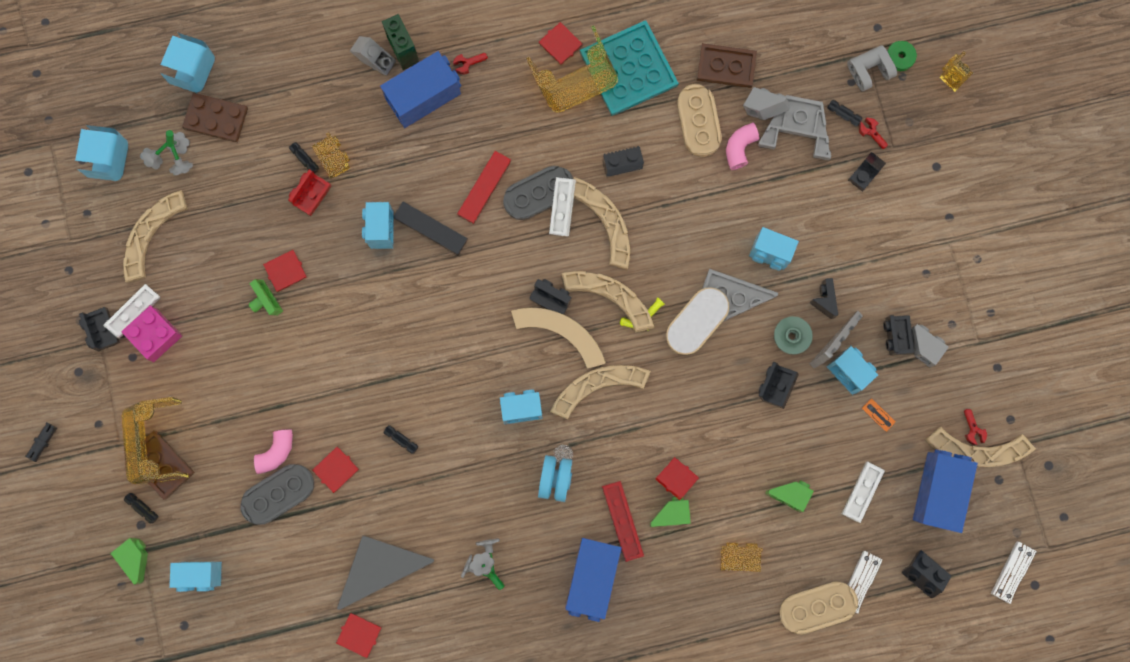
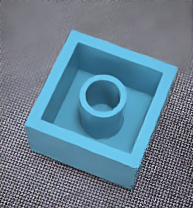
M366 202V208L362 210V218L365 220V227H362V238L365 239V243L371 249H393L394 211L389 202Z
M762 227L756 236L749 257H752V260L762 264L764 262L769 264L772 269L784 270L790 264L799 241Z
M851 346L840 353L826 367L854 395L862 391L878 374L875 372L876 368L862 358L863 354L857 348Z
M525 390L521 395H515V392L503 394L504 397H500L504 424L543 419L539 392Z
M222 562L170 563L169 588H176L177 592L193 591L195 587H197L196 591L214 590V587L221 586Z

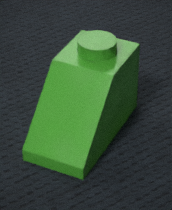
M800 480L799 483L792 482L769 489L765 494L798 512H804L814 491L809 489V484Z
M672 497V501L667 502L652 519L650 527L691 524L689 500H684L683 498L679 500L676 497Z
M129 538L110 554L134 585L144 582L148 553L142 540Z

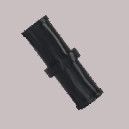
M46 422L38 437L34 438L35 442L25 457L37 462L44 448L49 446L48 442L58 428Z

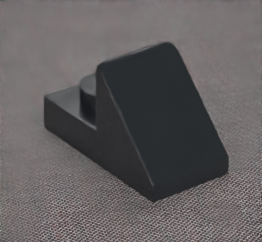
M871 152L848 181L863 192L886 163Z
M827 278L820 285V295L824 298L812 299L810 304L830 319H834L838 316L833 278Z

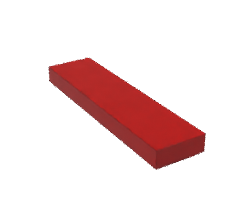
M494 151L458 211V216L472 224L476 222L510 165L511 159Z
M621 481L602 486L625 562L644 557Z

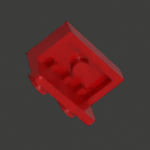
M309 169L307 173L301 176L299 185L290 192L288 201L311 217L332 185Z

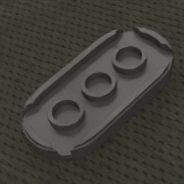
M549 166L512 184L506 190L503 199L506 212L514 219L527 220L552 208L556 177L573 179L572 174L565 168Z
M290 464L281 468L244 493L240 504L243 517L247 521L258 525L267 524L309 498L314 489L313 475L302 465Z

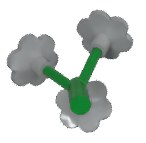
M171 130L166 131V143L158 150L145 148L140 154V158L144 160V164L147 167L159 169L163 163L162 158L159 157L160 153L167 147L175 157V164L169 169L170 173H173V175L187 173L193 167L192 163L182 161L181 157L178 156L179 153L185 154L187 147L190 145L189 139L185 138V134L182 132L175 134Z
M500 539L476 542L477 546L485 547V552L476 554L473 557V562L472 555H469L461 577L463 578L467 572L474 573L476 576L483 575L488 577L498 590L503 589L505 585L495 574L494 560L492 558V545L499 542Z

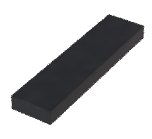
M405 202L401 203L393 216L395 220L456 255L460 254L468 241V238Z

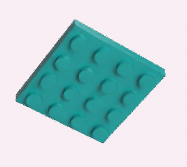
M646 20L580 50V54L611 116L679 85Z

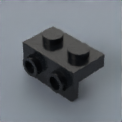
M537 279L530 300L546 309L564 314L571 303L572 297L569 296L570 293L562 288L558 290L552 287L553 283L546 279Z
M103 307L88 314L84 312L79 313V324L82 330H85L87 335L85 341L89 348L101 351L120 343L119 339L104 327V324L111 318L108 308Z
M889 315L883 322V328L887 332L886 349L889 351L890 356L915 353L910 315Z
M773 362L772 366H769L767 369L764 384L762 383L759 387L758 394L763 402L784 409L798 378V372Z
M922 550L916 553L910 565L902 571V574L909 581L914 583L930 598H934L942 593L951 578V575Z

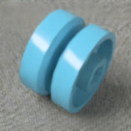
M545 455L538 498L548 499L552 488H555V501L565 502L567 490L570 489L573 460L563 458L560 461L559 470L555 469L556 458Z

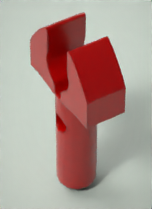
M482 53L467 59L460 54L454 59L453 66L459 63L464 64L463 67H459L455 71L458 74L465 75L469 73L468 69L471 65L487 60L488 56L486 53Z
M866 118L865 122L870 128H866L861 122L859 124V133L863 137L870 135L881 149H885L888 144L876 131V126L879 123L873 118Z
M971 409L964 410L970 428L969 433L965 435L966 440L974 446L978 445L975 439V434L980 437L981 443H985L987 439L986 429L981 430L977 427Z

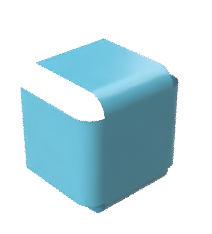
M178 33L181 38L172 36L160 64L178 70L176 76L173 78L164 74L161 75L171 85L198 93L204 88L214 64L215 56L204 41Z
M86 125L90 130L81 129L75 161L91 162L93 167L92 171L77 170L88 178L111 181L120 180L124 172L128 141L116 129Z

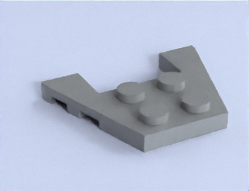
M786 95L785 97L790 105L789 111L773 117L758 146L775 149L779 131L816 139L813 157L830 160L831 151H829L828 145L829 138L826 132L823 102Z

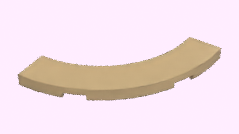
M574 177L573 179L576 180L574 199L581 201L592 209L600 218L607 231L610 242L609 265L627 270L630 260L628 231L620 212L612 201L597 190L596 187Z
M182 190L160 199L152 208L147 209L134 225L126 243L127 248L123 261L125 282L130 283L146 278L145 255L152 236L167 219L188 209Z
M585 271L562 273L566 291L591 292L610 299L626 313L635 333L654 328L652 318L645 305L642 304L633 291L619 281L602 274L586 273Z
M521 308L511 311L516 329L525 327L545 328L569 340L581 354L587 369L606 364L597 342L583 326L572 318L543 308Z
M613 365L592 370L574 380L560 394L550 412L568 420L578 403L598 389L613 385H629L644 389L651 371L628 365Z
M939 427L925 439L934 449L951 452L952 457L954 454L972 457L971 461L977 462V467H996L1010 464L1026 457L1036 449L1023 434L1009 443L990 448L961 443L949 435L942 427Z

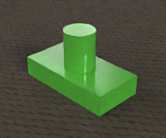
M255 279L249 283L258 296L249 303L252 311L257 312L265 307L269 315L278 316L283 312L264 280Z

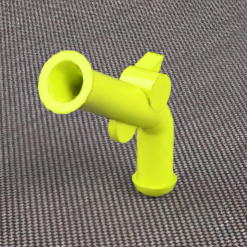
M658 297L656 302L648 309L651 317L660 307L665 305ZM621 318L620 325L622 327L633 328L629 319Z

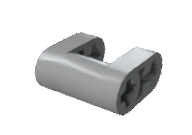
M883 45L847 61L849 71L862 92L873 86L867 70L874 66H878L886 80L897 76L896 67Z

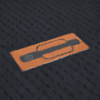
M872 398L862 407L886 432L896 422Z

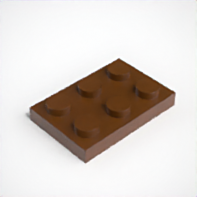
M702 43L697 81L752 88L757 51Z
M193 93L182 128L238 143L248 107Z
M155 430L124 457L163 500L170 497L195 473Z

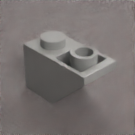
M359 36L350 50L361 62L386 76L396 62L390 54L370 37Z
M756 87L752 89L743 105L747 115L761 120H766L790 109L788 100L784 95L774 94L765 88L759 89Z
M916 324L911 328L914 356L931 368L939 362L949 347L942 338L930 334L927 327Z

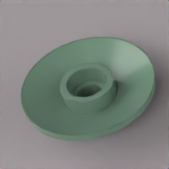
M799 317L784 318L777 324L774 330L776 345L787 354H800L807 350L812 342L811 327L805 320ZM790 333L795 335L794 340L789 338Z

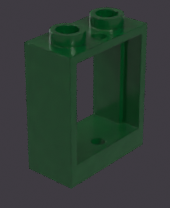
M396 14L381 21L386 37L402 70L419 63L415 45L400 15Z

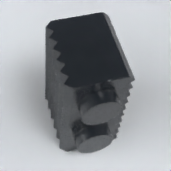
M639 146L633 147V149L630 147L629 149L626 148V150L611 152V154L608 152V154L604 153L602 162L606 177L643 169L644 161Z

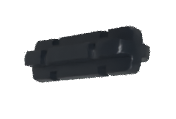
M831 100L827 107L830 111H835L838 116L846 121L850 120L851 124L858 126L862 121V116L853 114L854 111L842 104L840 106L836 100Z
M297 142L289 146L290 151L307 167V170H312L314 174L319 170L318 165L313 162Z
M388 425L383 433L389 438L391 437L401 447L407 448L408 452L414 454L418 449V445L410 442V439L399 431L396 432L395 428Z
M128 493L124 501L131 505V508L140 516L145 517L148 523L153 524L158 519V515L154 511L152 512L143 501L137 499L138 497L135 494Z

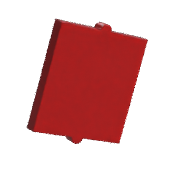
M561 22L552 30H548V34L539 41V44L560 65L570 56L573 57L574 53L583 45Z
M294 250L263 264L268 273V279L272 282L276 292L307 278L301 266L302 262L298 260Z
M338 446L312 469L321 479V483H325L333 493L359 470L350 460V456H346Z
M674 457L655 480L664 486L667 492H671L676 498L681 500L699 477L689 470L688 466H685Z
M350 613L345 625L341 627L342 631L336 644L368 658L373 645L377 644L376 639L382 627Z

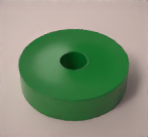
M906 41L894 42L887 50L897 71L910 69L917 58L915 48ZM898 54H902L904 58H900Z

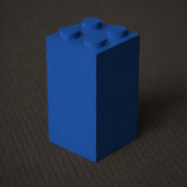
M439 51L380 85L387 103L404 129L461 95L460 87L462 86L459 82L460 78L455 70L451 71L447 57L445 55L441 56Z
M935 449L934 453L928 452L913 520L925 525L962 533L978 463L972 462V457L954 454L952 457L951 452Z
M581 538L565 610L569 611V615L580 617L581 614L588 615L589 620L600 622V619H605L622 547Z

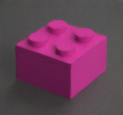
M151 305L121 331L147 360L155 362L182 337L162 313Z

